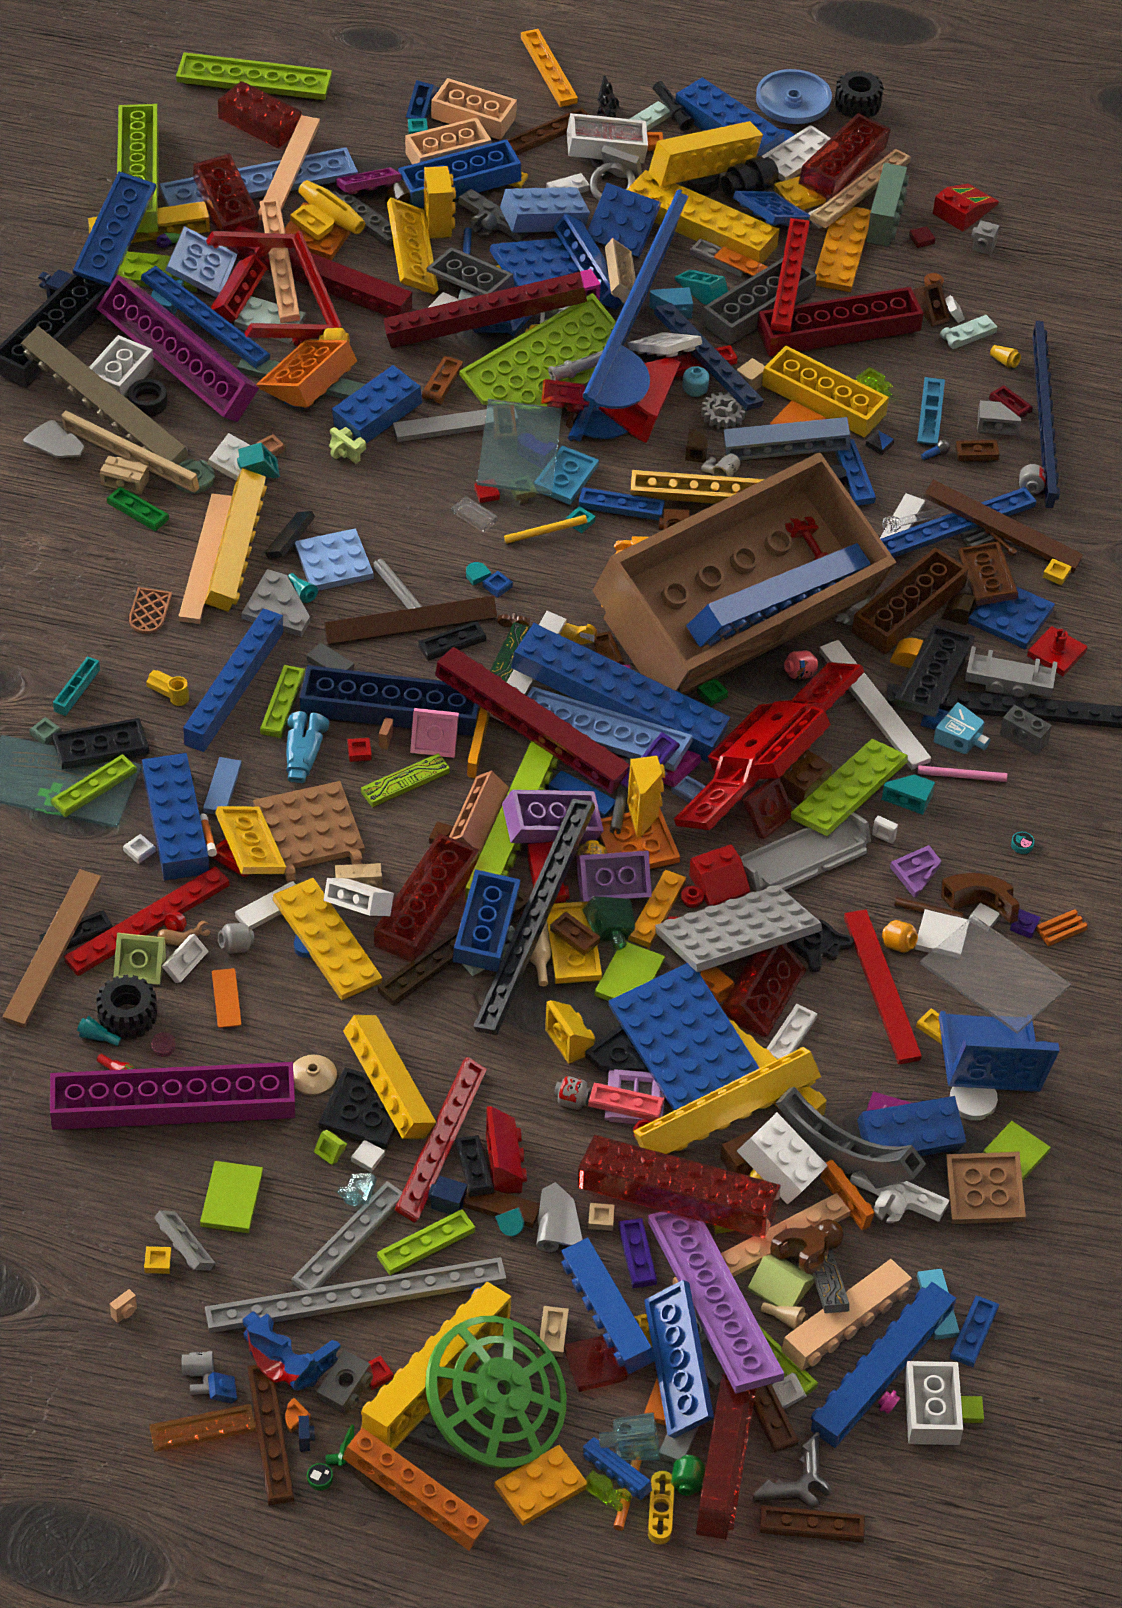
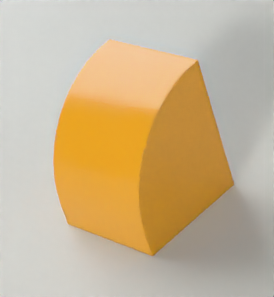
M905 638L899 641L890 662L911 668L922 648L923 640Z

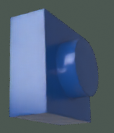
M212 1372L208 1376L210 1399L231 1404L237 1400L234 1376Z

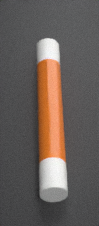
M201 814L200 819L207 853L213 857L217 854L209 820L206 814Z

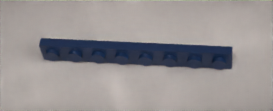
M672 303L655 307L654 314L672 333L701 336L702 344L695 346L696 349L690 352L746 411L762 407L764 399Z

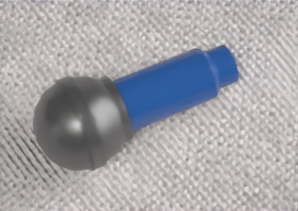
M940 440L935 447L921 454V458L925 460L937 454L948 453L950 450L949 442Z

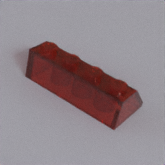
M785 943L754 953L721 1008L738 1026L767 1037L807 969Z

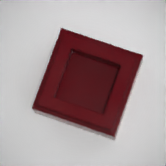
M927 226L910 230L909 236L917 248L935 244L936 238Z

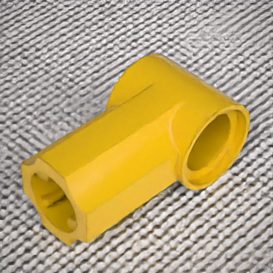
M153 670L149 674L146 681L148 688L169 697L173 705L182 706L188 703L190 698L188 683L184 677H171L158 670Z

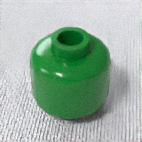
M683 1455L673 1464L671 1484L680 1494L685 1496H691L701 1491L704 1487L706 1466L697 1456Z

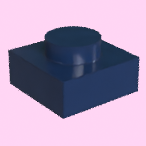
M309 1415L298 1416L300 1452L310 1451V1441H315L314 1425H309Z

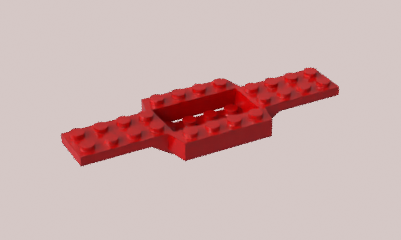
M828 662L792 700L759 704L707 756L713 771H715L714 778L674 818L676 826L710 830L729 812L736 802L742 799V796L750 788L755 786L759 779L779 778L784 775L785 771L831 725L826 711L865 672L862 665ZM779 735H782V736L775 742V739H776ZM766 748H769L763 755L761 754Z

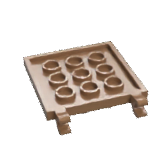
M341 781L253 800V806L260 807L286 865L284 876L287 884L291 881L296 882L294 875L296 874V868L350 857L352 865L362 864L361 854L365 853V847Z

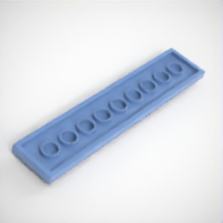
M347 147L306 155L291 191L298 190L300 185L306 180L317 185L336 182V178L358 174ZM281 160L160 183V191L167 207L205 201L206 207L262 197L266 195Z

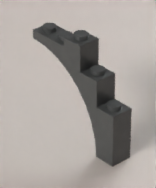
M795 1087L789 1088L776 1102V1105L800 1137L821 1159L830 1156L837 1166L843 1169L845 1175L862 1170L876 1189L913 1180L926 1165L912 1145L901 1147L883 1146L858 1138L839 1128L810 1105Z

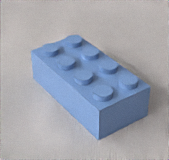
M577 187L505 189L500 206L512 233L554 232L553 227L565 213L581 220L586 227L590 214Z

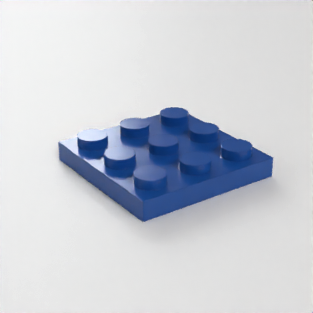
M606 183L587 231L594 242L606 246L614 238L632 251V256L640 258L661 202Z
M735 191L733 198L740 202V206L751 209L754 215L766 219V223L770 225L782 224L789 226L790 218L810 221L808 213L775 192Z
M1016 586L1019 599L977 606L969 617L968 624L1026 649L1054 610L1055 603Z

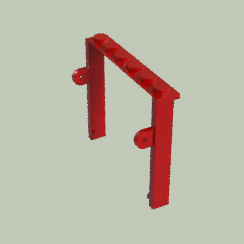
M297 231L296 234L211 232L206 240L208 246H213L214 248L219 246L256 247L255 254L258 257L267 255L272 248H294L326 321V324L251 323L244 332L246 338H293V344L299 346L305 339H319L320 335H323L327 328L342 327L301 231Z

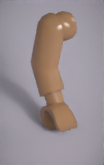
M201 921L196 928H191L185 932L162 929L158 932L157 937H164L165 944L180 946L189 935L195 934L199 936L201 934L202 936H208L210 931L205 930L202 932L201 929L209 923Z

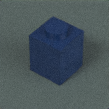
M439 1176L437 1183L431 1185L428 1193V1198H431V1209L450 1215L461 1210L467 1194V1184Z

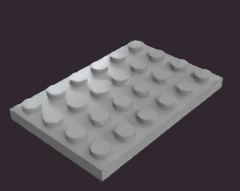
M777 885L769 886L758 892L748 893L746 896L737 899H729L725 903L716 906H708L697 912L687 913L676 919L665 920L663 923L655 925L656 934L689 963L696 972H700L822 931V925L817 918Z

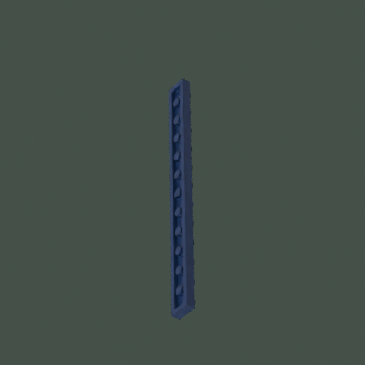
M1036 321L1032 340L1042 468L1046 472L1044 501L1046 508H1053L1055 500H1059L1060 488L1056 486L1059 480V473L1055 472L1058 460L1054 458L1056 443H1053L1055 429H1052L1054 414H1051L1053 409V400H1050L1052 386H1049L1051 372L1047 371L1050 364V358L1046 357L1049 345L1045 344L1047 341V330H1044V321Z

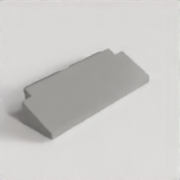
M853 812L828 836L806 827L740 856L747 880L756 892L769 886L777 885L786 890L822 872L858 858L867 853L866 844L871 842L869 823Z

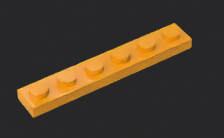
M539 29L521 32V40L559 107L577 104L578 97Z

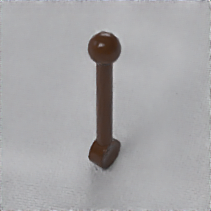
M985 529L987 534H991L1008 550L1010 556L1016 555L1017 550L1010 547L997 534Z

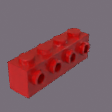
M255 254L238 262L211 306V309L231 324L238 319L239 314L246 306L248 299L267 270V267Z

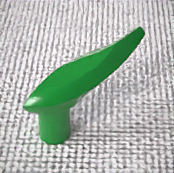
M351 1424L344 1442L340 1445L339 1453L326 1454L327 1465L338 1464L343 1466L347 1462L343 1459L347 1446L354 1438V1425Z

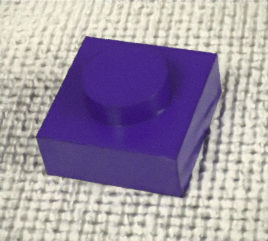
M1019 909L1018 921L1011 924L1010 931L1031 939L1037 925L1040 923L1041 917Z

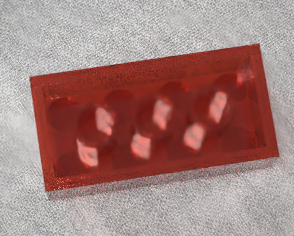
M240 81L218 99L219 119L277 149L291 139L302 115V111L243 81Z
M231 154L194 163L193 179L203 201H205L217 231L234 232L239 225L250 230L258 229L259 214Z

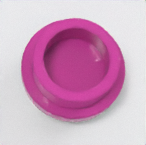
M895 1390L891 1393L886 1391L877 1402L881 1405L879 1408L880 1412L885 1411L889 1414L900 1400Z

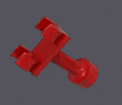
M804 517L808 522V526L806 521H800L798 518H790L791 522L785 523L786 530L791 533L790 536L792 538L804 537L815 556L814 560L829 555L827 552L823 553L812 537L819 528L818 525H815L813 517Z

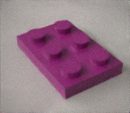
M390 167L336 178V186L348 194H356L361 189L368 191L376 190L381 185L391 187L394 183L401 181L402 178L399 172Z

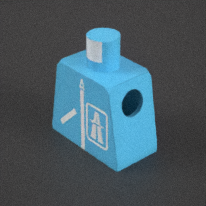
M957 702L936 727L933 742L967 754L974 745L985 750L990 743V738L983 735L984 721Z

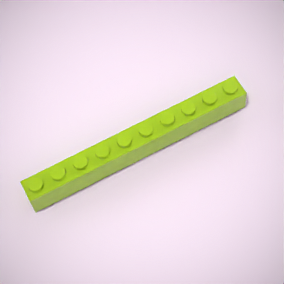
M531 741L508 794L511 790H546L545 786L550 784L553 776L552 770L553 768L557 769L559 759ZM503 806L466 885L465 902H467L475 869L509 877L508 870L515 865L516 852L522 849L523 843L510 842Z

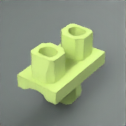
M335 427L330 429L332 434L329 444L331 456L335 459L341 456L343 458L347 457L355 464L360 461V454L366 450V441L361 437L353 441V433L347 427L341 430Z

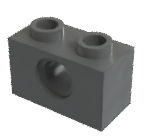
M1014 705L1003 717L1000 735L1029 752L1038 755L1049 742L1052 725Z
M344 1350L318 1389L319 1400L346 1415L349 1409H353L357 1405L360 1392L363 1388H367L373 1379L370 1363ZM346 1380L353 1381L352 1385L348 1387L341 1386Z

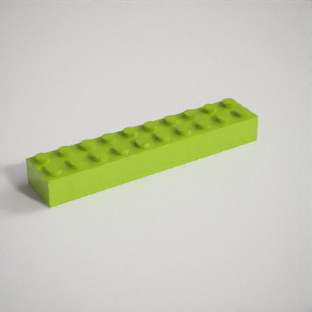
M157 104L119 105L117 174L120 171L156 184V190L136 233L158 232L159 120Z

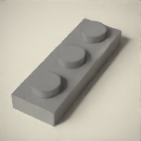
M159 1210L154 1217L160 1225L161 1231L172 1240L174 1248L186 1258L188 1266L194 1270H211L215 1265L214 1260L175 1211Z

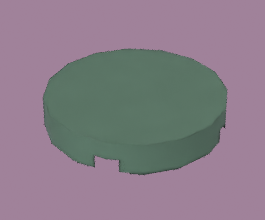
M188 459L178 464L197 474L199 489L195 493L207 491L212 487L215 481L214 469L207 465L206 461ZM175 484V486H176L179 490H181V491H183V492H186V493L195 494L194 492H191V491H189V490H187V489H185V488H183V487H181V486Z

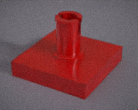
M1051 626L1028 650L1027 656L1035 661L1040 659V664L1047 668H1052L1053 662H1058L1056 673L1064 676L1087 652L1088 646L1069 636L1067 631L1063 632L1064 629H1056Z

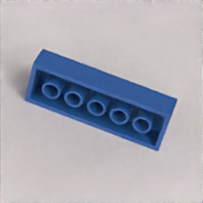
M703 77L676 93L675 100L679 105H683L686 108V113L695 120L694 125L703 131L751 121L763 134L757 156L766 154L784 141L783 131Z
M507 139L398 168V172L401 174V178L410 192V205L418 208L424 207V167L448 166L449 174H453L452 187H455L456 199L470 189L482 192L521 181V162Z
M187 753L142 759L143 778L164 881L198 876L209 870V859Z

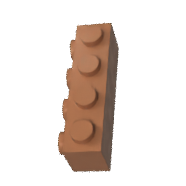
M493 771L475 778L447 840V843L464 860L481 854L494 821L499 814L502 802L505 800L509 787Z

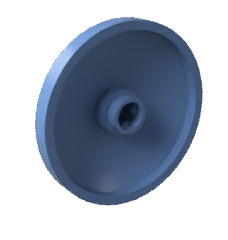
M784 69L768 74L759 82L756 91V102L761 111L774 120L788 124H805L820 119L829 111L832 100L831 89L822 78L813 73L797 69Z

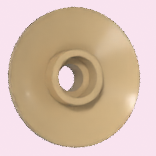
M307 1055L293 1063L294 1089L302 1094L320 1095L329 1091L336 1083V1067L332 1061L324 1056Z

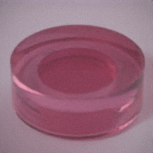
M162 1032L152 1038V1051L156 1055L165 1057L175 1051V1038L171 1034Z

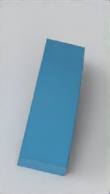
M928 377L924 379L917 443L937 445L944 379Z

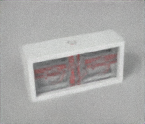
M570 113L567 128L568 156L603 159L601 150L606 145L638 156L640 163H644L648 148L646 121Z

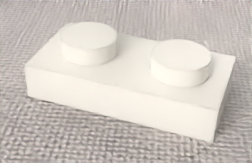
M582 173L548 182L546 183V188L577 187L579 192L583 193L589 191L590 185Z
M195 934L189 935L165 961L162 967L175 983H180L209 951Z

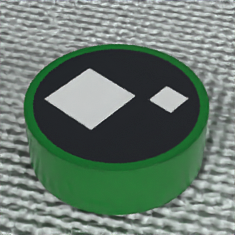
M324 1463L312 1465L307 1471L309 1486L318 1491L329 1488L333 1483L332 1469Z

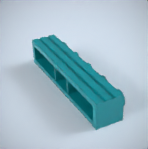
M86 657L53 701L54 712L64 716L69 713L100 671L99 660Z

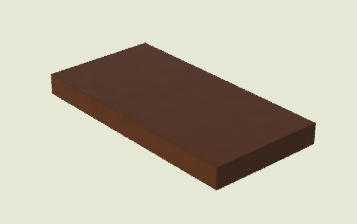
M999 541L958 549L961 564L969 569L967 581L972 595L975 596L976 606L1019 599L1016 585Z

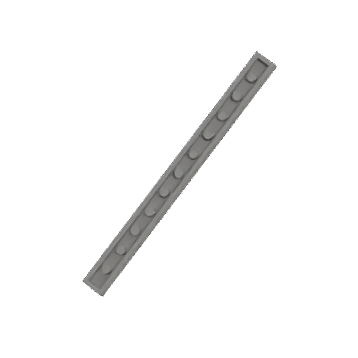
M499 1257L206 1306L205 1313L209 1333L244 1328L242 1319L253 1311L260 1317L269 1314L274 1322L470 1290L482 1287L486 1282L492 1285L506 1284V1275L502 1258Z

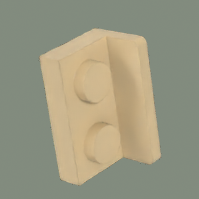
M381 863L335 865V878L351 879L382 889Z

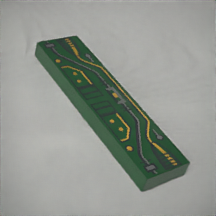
M513 623L490 669L492 673L500 676L505 682L508 681L514 670L511 668L514 652L531 628L530 626Z

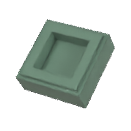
M45 717L30 728L29 731L31 736L46 746L52 741V734L61 732V728Z

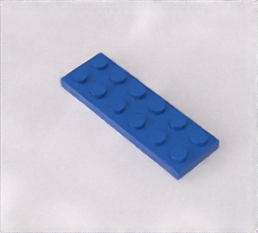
M118 171L73 268L74 275L109 287L111 286L156 190L155 183Z
M681 1280L644 1300L653 1353L656 1359L655 1365L667 1433L672 1438H676L714 1419L690 1283L685 1280Z

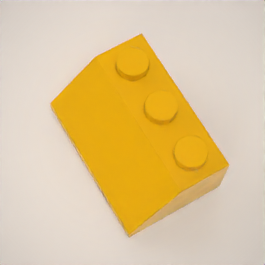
M658 756L630 760L627 804L637 837H641L659 815V807H662L661 792H664L662 778H665L664 765L659 763Z

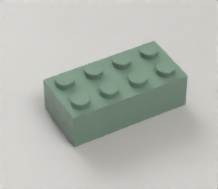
M884 163L870 213L867 243L890 247L891 239L896 238L897 228L895 226L899 227L901 217L899 214H902L903 202H905L907 190L904 188L908 186L909 175H906L907 167Z

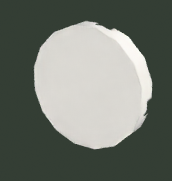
M952 1087L950 1096H955L959 1114L962 1118L983 1120L995 1111L998 1101L995 1089Z

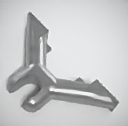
M815 1432L816 1434H813L802 1446L801 1455L803 1456L799 1461L803 1464V1476L797 1482H782L779 1479L773 1483L767 1479L758 1490L753 1492V1503L756 1500L799 1497L808 1506L817 1507L819 1502L808 1491L809 1489L816 1488L824 1495L829 1496L831 1487L819 1476V1432Z

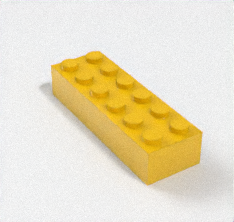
M749 121L657 141L648 173L660 186L727 172L729 167L738 163L745 164L748 159L757 156L763 134Z
M785 346L764 367L762 386L801 404L827 419L847 417L849 430L864 438L887 414L888 396L788 346Z

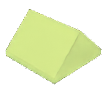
M117 933L113 977L118 976L122 978L123 975H128V977L135 975L138 976L139 980L144 978L149 984L160 985L164 969L162 965L166 960L165 938Z
M770 1254L763 1256L748 1286V1290L772 1305L796 1307L815 1281L811 1274L801 1271L798 1266L786 1259H779Z

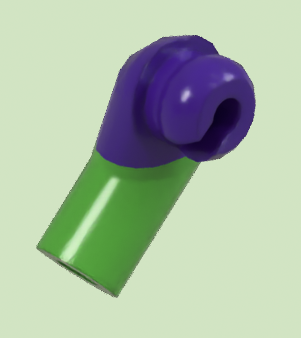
M165 232L157 237L156 243L159 247L165 248L173 243H177L180 234Z

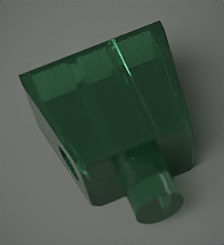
M593 896L582 909L592 931L600 936V940L611 941L615 950L625 948L627 938L635 929L631 900Z

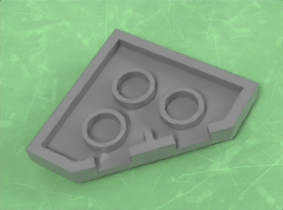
M269 569L266 570L241 613L242 619L250 622L256 620L263 608L283 615V632L302 637L310 623V616L288 576Z

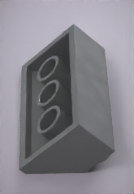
M453 247L426 268L427 272L479 295L515 287L512 273Z

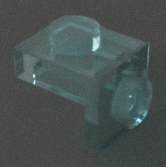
M372 1173L352 1174L348 1187H339L337 1193L349 1205L369 1204L377 1178Z

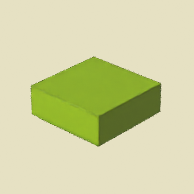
M961 1396L963 1423H983L982 1396Z

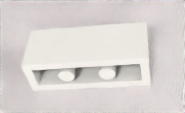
M327 878L324 901L369 916H390L394 893L351 879Z

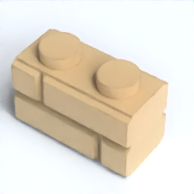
M108 456L100 470L101 485L115 489L121 486L131 493L141 495L149 481V467L142 462H132L122 457Z

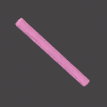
M918 765V774L1007 782V773Z

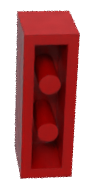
M554 841L528 844L527 860L533 888ZM564 882L554 904L566 903V899H569L568 885L564 886Z

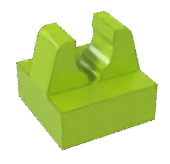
M325 1130L321 1132L314 1152L333 1165L338 1162L340 1156L344 1153L347 1143L330 1131Z

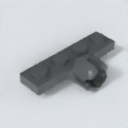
M470 189L459 197L458 203L476 214L472 217L473 221H471L470 226L475 234L479 233L478 236L486 237L494 230L499 229L515 240L522 241L531 234V232L512 233L501 208L478 192Z

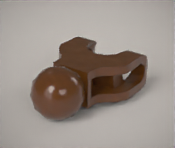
M825 1219L820 1221L815 1227L810 1225L806 1228H787L772 1239L770 1252L779 1259L799 1257V1269L807 1274H812L823 1267L824 1257L829 1254V1250L836 1249L842 1243L844 1236L842 1226L837 1221Z

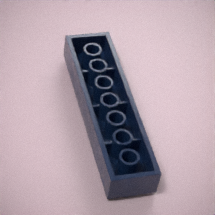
M307 665L300 695V711L305 712L309 717L311 713H318L327 719L382 725L385 718L393 719V727L412 729L414 708L459 713L457 734L474 736L480 706L443 681Z

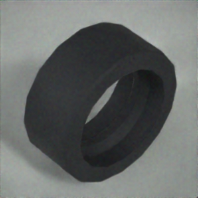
M141 379L129 387L128 400L147 416H156L167 407V390L163 383L158 380ZM143 394L159 396L158 399L149 402L136 399Z

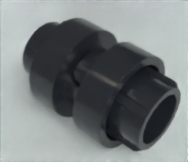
M756 156L748 159L745 164L738 163L729 167L727 173L721 178L722 189L732 199L735 191L763 192L773 186L774 180H777L779 177V171L776 163L771 158Z

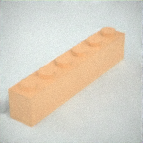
M892 1259L888 1260L846 1291L849 1301L848 1312L824 1313L822 1309L784 1337L781 1351L802 1371L809 1366H815L823 1355L827 1352H834L843 1340L851 1339L862 1326L867 1327L878 1314L886 1313L898 1299L900 1301L905 1299L910 1293L909 1287L912 1278Z

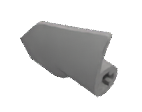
M50 420L40 425L23 439L25 444L60 459L80 457L84 450V445L72 433L67 434L55 420Z
M556 1182L543 1188L541 1193L536 1246L544 1252L558 1250L559 1244L571 1246L582 1240L575 1201Z

